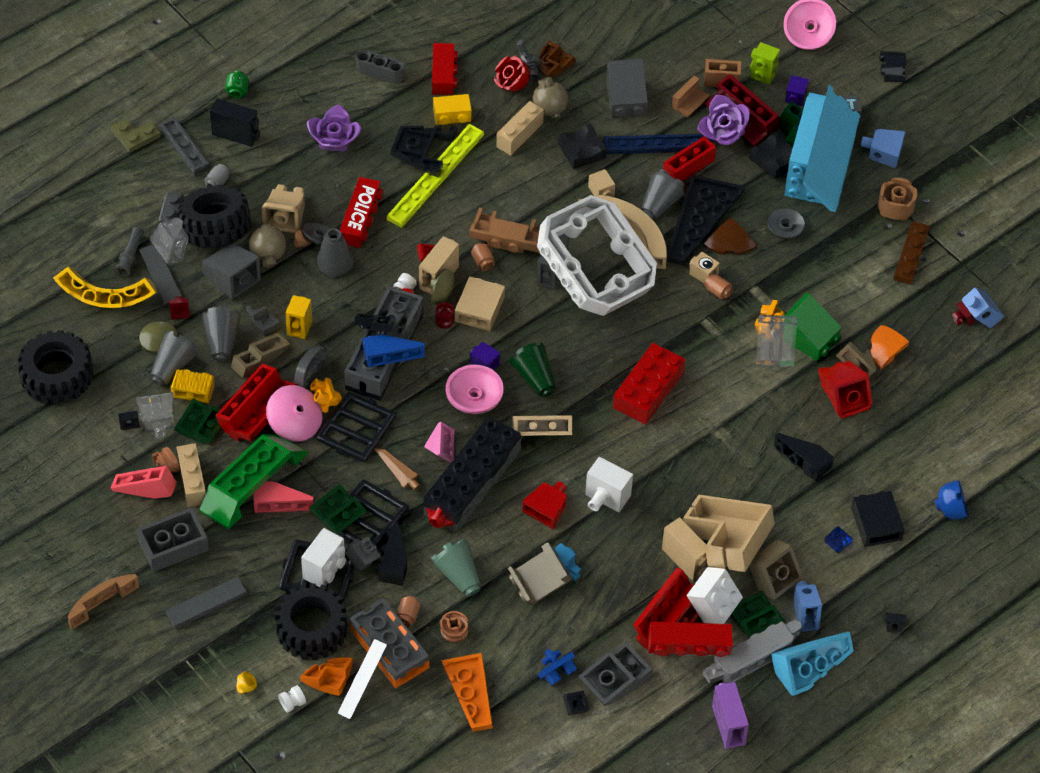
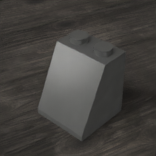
M643 59L607 61L606 89L611 117L647 114V93Z
M233 243L220 248L218 252L207 257L202 262L203 274L231 300L261 280L259 257Z

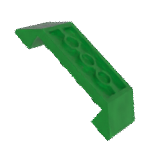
M262 434L209 484L199 509L200 512L229 530L242 517L239 507L286 462L296 466L308 452L279 435Z

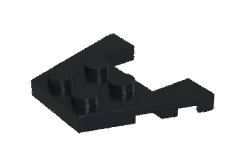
M424 125L400 126L391 148V155L435 177H439L443 168V161L427 158L434 138L453 141L457 132V125H450V128H442L441 125H435L434 128H424Z

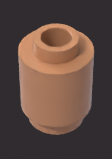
M485 243L474 245L471 254L478 268L482 271L491 270L495 266V259L488 245Z
M710 274L704 282L706 289L721 300L728 298L733 291L732 284L719 275Z
M413 596L401 599L396 614L406 627H411L415 623L421 604Z

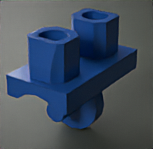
M547 649L544 652L546 658L541 661L543 665L548 663L550 665L542 669L538 676L540 679L545 678L551 686L562 679L556 671L560 667L566 676L577 670L572 660L575 655L573 652H570L558 660L557 657L561 656V652L559 650L553 652Z

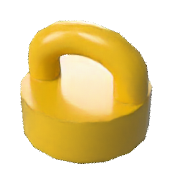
M244 671L238 675L237 691L240 694L253 691L257 687V681L253 674Z

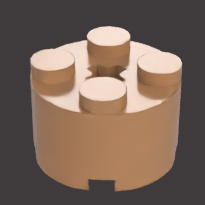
M892 178L891 181L883 183L878 201L881 216L893 220H908L909 216L914 212L916 204V187L914 188L911 182L904 178Z

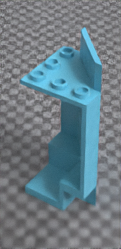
M830 85L828 86L826 96L809 92V96L806 98L789 160L784 196L821 203L830 211L836 212L854 146L860 114L857 111L853 112L849 108V103L841 96H837Z

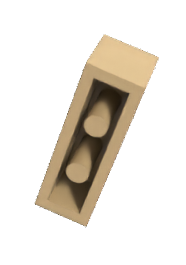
M529 101L497 132L496 147L511 156L543 124L544 109Z
M572 415L512 416L513 429L520 432L521 436L572 435Z
M196 443L177 446L187 507L200 506L206 491Z

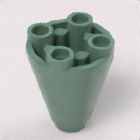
M462 539L456 544L453 542L447 543L442 547V552L431 557L434 565L467 597L481 590L470 545L466 539Z

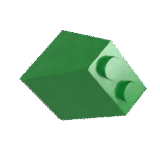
M806 293L784 315L781 338L818 361L822 356L825 357L829 353L833 345L839 343L842 327L809 293Z

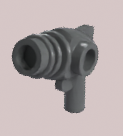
M523 40L517 41V46L521 55L520 59L529 67V80L534 81L539 77L537 65L535 64L537 63L533 53L529 54Z

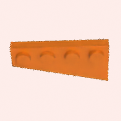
M482 653L441 660L472 731L492 729L493 724Z

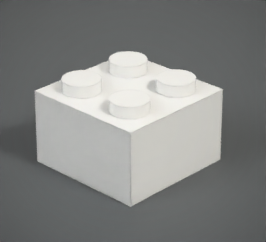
M323 528L301 557L303 579L315 583L318 587H321V584L325 586L327 583L330 584L335 577L336 571L341 569L346 562L344 538Z
M713 567L706 568L687 594L688 599L703 623L724 624L743 598L727 570Z

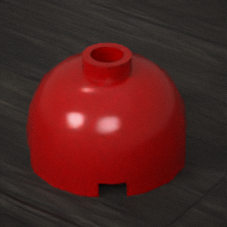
M517 56L503 58L495 69L497 74L496 78L494 77V81L497 86L505 91H520L529 82V67Z

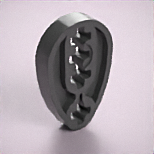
M315 345L304 354L295 372L294 383L296 386L310 390L311 383L318 377L326 359V347Z

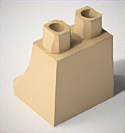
M280 184L277 185L276 189H272L268 200L262 206L263 225L271 224L272 227L280 231L295 233L299 230L305 207L304 189L296 187L293 192H289L285 185Z

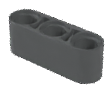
M364 49L356 53V70L358 72L396 84L404 80V64L402 61Z

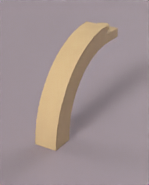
M597 195L598 198L616 204L656 261V268L666 269V245L663 235L655 222L633 204L615 197Z

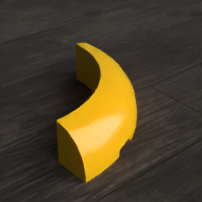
M71 267L65 268L53 277L58 285L68 294L84 303L103 308L131 306L158 293L151 279L147 278L121 289H104L89 283Z

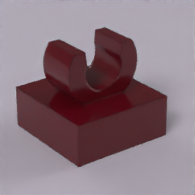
M180 296L169 300L171 320L190 318L188 298Z
M962 301L957 303L958 311L952 314L955 323L960 325L966 321L969 326L975 323L973 315Z

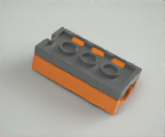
M384 598L370 605V610L366 613L362 610L349 618L350 631L367 653L374 639L387 645L377 666L395 689L429 669V655Z

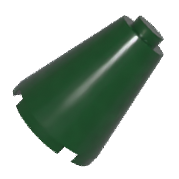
M540 342V345L531 343L516 351L517 356L515 358L511 356L510 363L539 396L547 397L553 394L556 386L545 345Z

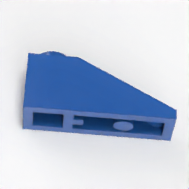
M371 335L363 338V351L368 367L425 357L424 343L387 335Z

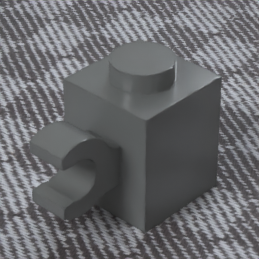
M370 537L354 540L349 544L350 548L346 552L358 572L373 565L381 557L376 550L377 547L371 543Z

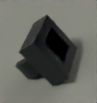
M884 613V621H889L886 625V630L890 631V626L896 624L898 626L897 632H901V623H906V615Z

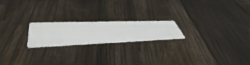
M374 639L338 714L349 719L352 717L387 646L386 644Z

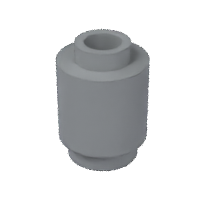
M223 164L214 166L204 179L206 187L211 185L212 187L217 185L223 186L229 178V169Z

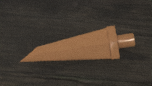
M375 448V451L404 489L409 486L414 491L420 489L421 485L416 481L419 475L416 472L412 471L388 451Z

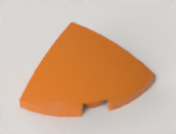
M881 325L872 335L870 342L872 349L870 352L874 363L881 370L894 360L895 355L909 346V341L895 330Z
M340 657L328 659V663L321 664L319 668L318 664H315L300 676V681L325 693L340 696L350 675L353 658Z

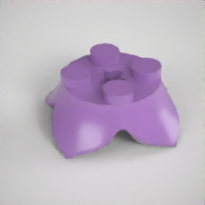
M716 94L710 102V114L700 120L697 129L705 137L717 140L722 145H729L744 135L750 111L744 104L735 105L727 96Z
M339 104L330 108L323 119L312 118L307 121L309 133L319 143V147L330 151H346L347 146L361 132L360 124L357 122L351 123L348 112Z

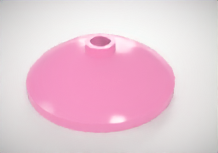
M799 0L788 9L784 18V31L788 40L794 46L804 50H815L823 47L832 39L836 30L835 14L831 7L822 0ZM814 25V28L810 30L808 29V26Z
M466 365L455 370L449 376L446 382V396L456 409L465 413L480 414L490 411L499 404L503 396V382L494 370L486 366Z
M288 385L279 388L269 398L266 407L267 419L271 428L280 437L293 442H301L311 438L319 430L322 423V410L320 404L314 402V395L309 390L296 385Z

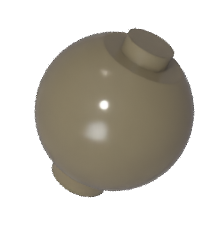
M552 77L539 80V86L533 93V103L544 109V116H550V118L561 116L560 113L565 110L568 104L566 89L560 83L553 82Z
M271 224L261 225V228L255 230L250 237V252L259 257L262 267L276 266V260L280 259L286 250L285 236L279 229L272 227Z

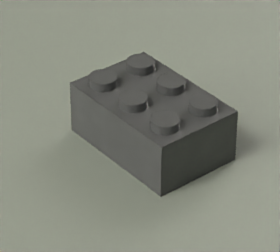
M192 507L136 529L138 542L153 572L209 551L208 538Z

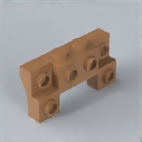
M479 207L476 218L470 228L469 238L487 241L489 247L523 254L524 250L540 253L537 248L540 226L536 225V220L532 219L529 228V225L497 219V211H493L492 215L483 214V208Z

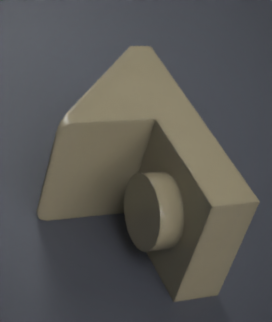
M851 342L836 355L843 363L851 361L866 372L869 377L877 370L870 350L867 349L862 353Z

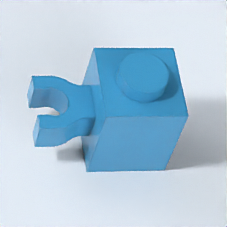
M560 543L555 550L573 578L572 580L576 581L580 577L579 572L581 571V568L575 565L576 554L570 547Z

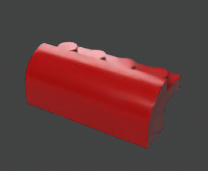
M261 364L215 416L221 428L231 438L238 442L242 439L252 442L268 424L266 407L271 395L281 387L296 384L282 380L276 368Z
M676 568L633 624L638 633L635 639L647 650L650 622L693 623L699 616L687 597V594L695 584L690 583L683 569Z

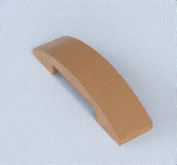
M136 574L107 580L81 597L68 615L71 630L89 620L88 611L113 595L119 593L123 598L138 589L139 583Z

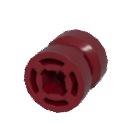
M446 302L438 304L435 309L436 325L443 329L450 328L454 323V307Z

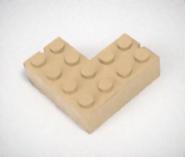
M705 495L697 496L692 504V508H689L683 518L684 522L700 539L709 540L705 546L709 567L725 569L727 566L729 570L746 572L775 525L772 505Z

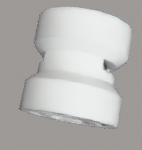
M403 273L393 287L400 290L403 288L413 290L417 282L411 275Z
M298 685L292 687L288 693L282 692L278 694L279 701L287 713L292 711L294 706L306 704L305 696Z

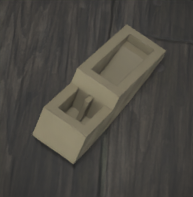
M279 333L250 344L247 351L233 356L231 368L242 379L248 377L261 364L268 365L290 347V343Z

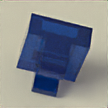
M837 526L825 537L824 542L839 554L852 543L853 538Z

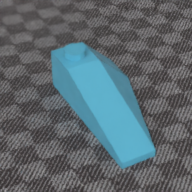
M847 631L791 646L774 652L771 655L775 674L788 692L794 696L811 689L820 677L826 676L828 670L834 665L840 664L854 650L850 632Z

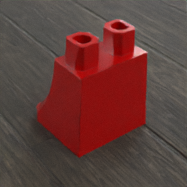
M840 361L832 367L818 369L821 387L828 395L836 414L840 418H846L871 408L872 397L869 375L851 361L844 363Z

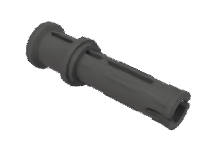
M133 227L125 251L120 254L119 263L114 268V272L120 277H129L131 274V266L136 261L135 253L144 234L143 229L138 233L140 227Z

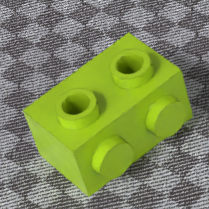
M760 42L751 54V58H753L749 68L751 70V78L770 85L777 74L780 49Z

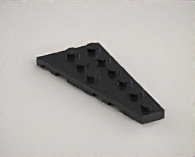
M692 174L667 252L666 261L684 265L745 191V186Z

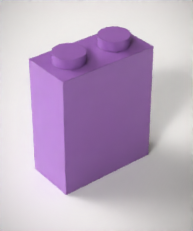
M720 683L715 686L712 708L725 749L743 746L746 744L749 724L736 683Z

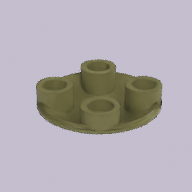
M444 269L438 278L432 279L430 287L433 289L432 304L438 305L447 302L450 298L455 282L454 274L451 270Z
M161 321L146 325L139 336L142 349L158 353L164 334L167 331L175 332L173 336L178 337L176 329L171 324Z

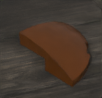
M551 41L545 44L539 56L542 60V66L539 64V67L546 77L557 76L576 62L574 56L562 51L559 45Z
M730 217L704 243V247L718 254L725 255L726 252H735V255H740L755 249L756 244L746 231Z

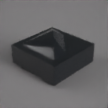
M138 411L118 414L121 430L140 427Z
M584 690L563 695L568 716L589 711Z

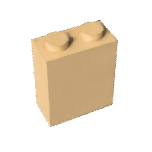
M443 236L419 265L420 290L432 295L433 289L430 287L433 278H438L444 269L451 270L454 274L459 267L458 243Z
M469 276L455 309V322L491 331L505 298V286Z
M679 517L664 527L662 550L683 569L684 573L692 581L698 577L700 578L706 568L709 567L705 551L706 544Z

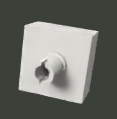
M598 457L587 472L585 495L592 498L588 502V507L593 511H598L601 505L604 504L620 512L631 497L633 474Z

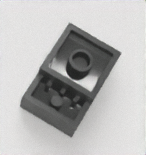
M626 641L615 651L607 652L578 677L600 702L606 706L631 693L653 677L654 673L653 669Z

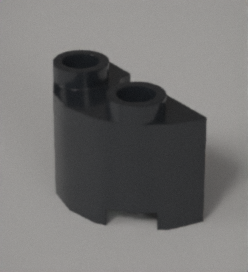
M880 51L879 61L883 62L880 67V74L884 76V82L905 83L906 53Z

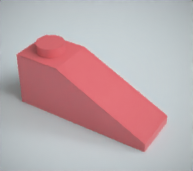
M167 466L116 474L110 489L115 492L152 499L166 498L172 496L177 481Z
M266 481L254 492L255 513L311 511L309 507L314 504L313 496L274 481Z

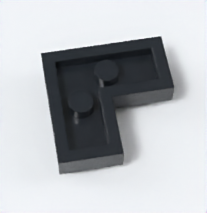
M357 313L354 325H359L360 328L364 329L371 328V331H376V334L385 335L394 327L395 317Z

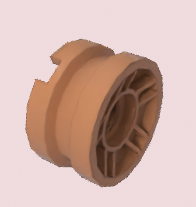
M169 447L163 448L160 453H153L152 457L156 467L167 466L171 473H176L180 470L178 461Z
M450 611L443 615L440 620L442 637L451 643L463 641L468 635L467 617L458 611Z

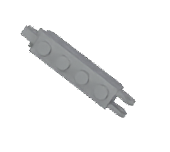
M792 621L785 625L783 622L776 625L772 624L765 631L753 634L748 640L736 643L732 647L730 655L724 657L715 656L714 663L703 670V676L709 684L721 679L723 682L732 683L773 661L772 653L791 647L792 642L800 637L801 623L799 621Z

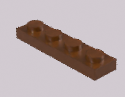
M912 221L893 280L912 284L930 225Z

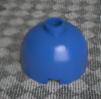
M959 480L943 485L938 492V499H935L937 510H941L943 515L951 520L968 518V509L964 501L965 496Z

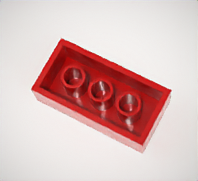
M652 343L614 394L613 408L646 425L683 375L686 359Z

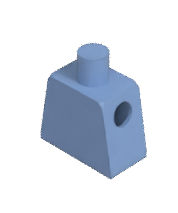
M877 129L874 138L863 136L861 147L870 149L869 158L871 160L896 168L905 132Z
M975 287L962 298V302L973 317L989 328H992L1004 317V314L986 290Z
M801 581L796 584L794 594L796 619L802 626L800 632L816 631L820 628L822 603L816 585H808L807 582ZM806 608H809V614L806 613Z

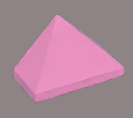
M439 422L424 447L451 463L454 460L455 430Z

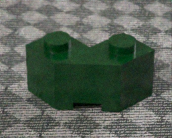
M792 101L779 117V127L789 133L785 141L794 146L803 109Z

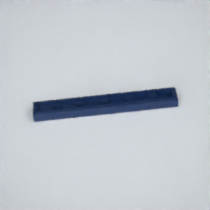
M704 135L604 136V145L607 148L606 154L670 153L682 151L704 137Z

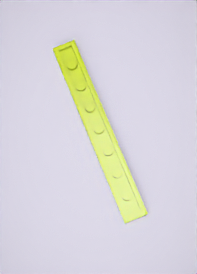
M468 124L437 159L443 161V168L439 177L425 172L387 215V220L402 228L484 136V131Z

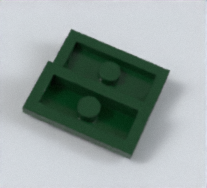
M193 398L174 427V431L197 442L209 445L221 427L215 416L220 409L213 405L209 408Z
M341 484L337 485L309 507L312 513L336 535L367 512L356 497L352 498Z
M763 591L740 601L730 615L748 639L755 633L765 631L772 624L776 625L780 622H785L775 605L771 606Z

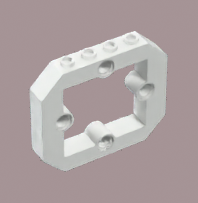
M590 195L547 216L540 225L537 248L579 308L605 316L647 294L654 286L657 263L615 203ZM595 218L599 220L611 237V249L614 253L623 255L636 273L629 278L623 274H615L605 285V290L600 293L596 292L582 272L580 262L571 256L558 237L562 234L569 238L578 237L586 228L587 222Z

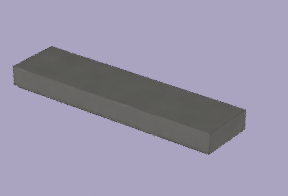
M175 117L159 124L160 130L194 175L210 168L208 160Z
M154 244L139 249L140 255L165 308L169 307V300L175 299L174 297H180V291L158 245Z
M237 576L166 610V616L174 629H177L246 596L247 591Z

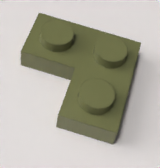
M126 118L110 126L112 133L129 153L161 137L160 132L151 121L137 129Z

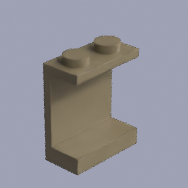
M548 542L541 546L543 552L517 569H514L512 566L508 568L511 573L509 575L510 580L515 586L518 585L521 590L518 592L524 602L527 601L532 605L573 579L554 546Z

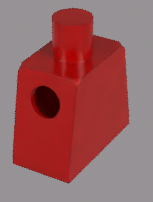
M560 481L554 486L542 483L523 500L522 512L554 530L567 505V495L564 493L567 489L566 485Z

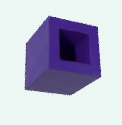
M791 75L786 90L785 102L790 103L792 101L796 105L802 106L809 79Z
M483 341L478 346H474L470 351V365H482L494 370L500 364V352Z

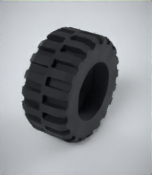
M211 185L207 186V188H199L195 192L192 191L188 197L185 196L177 211L183 237L190 244L192 243L197 247L217 248V246H227V244L234 243L237 239L244 237L251 226V216L246 196L239 189L228 185L226 187L222 185L212 187Z
M57 330V332L47 331L43 335L40 333L36 335L35 339L31 338L27 345L22 347L21 353L18 355L17 365L22 387L36 401L42 400V403L45 404L51 402L53 405H58L59 402L68 403L70 399L80 397V393H85L88 386L91 385L94 370L89 347L80 337H75L70 332L66 334L64 331ZM53 361H65L72 364L67 370L58 374H46L40 371L44 365Z

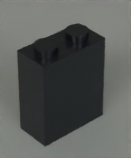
M216 99L210 110L212 135L252 147L254 142L258 141L260 137L257 110Z
M880 491L875 494L853 497L851 509L864 547L902 541L905 529L891 491Z

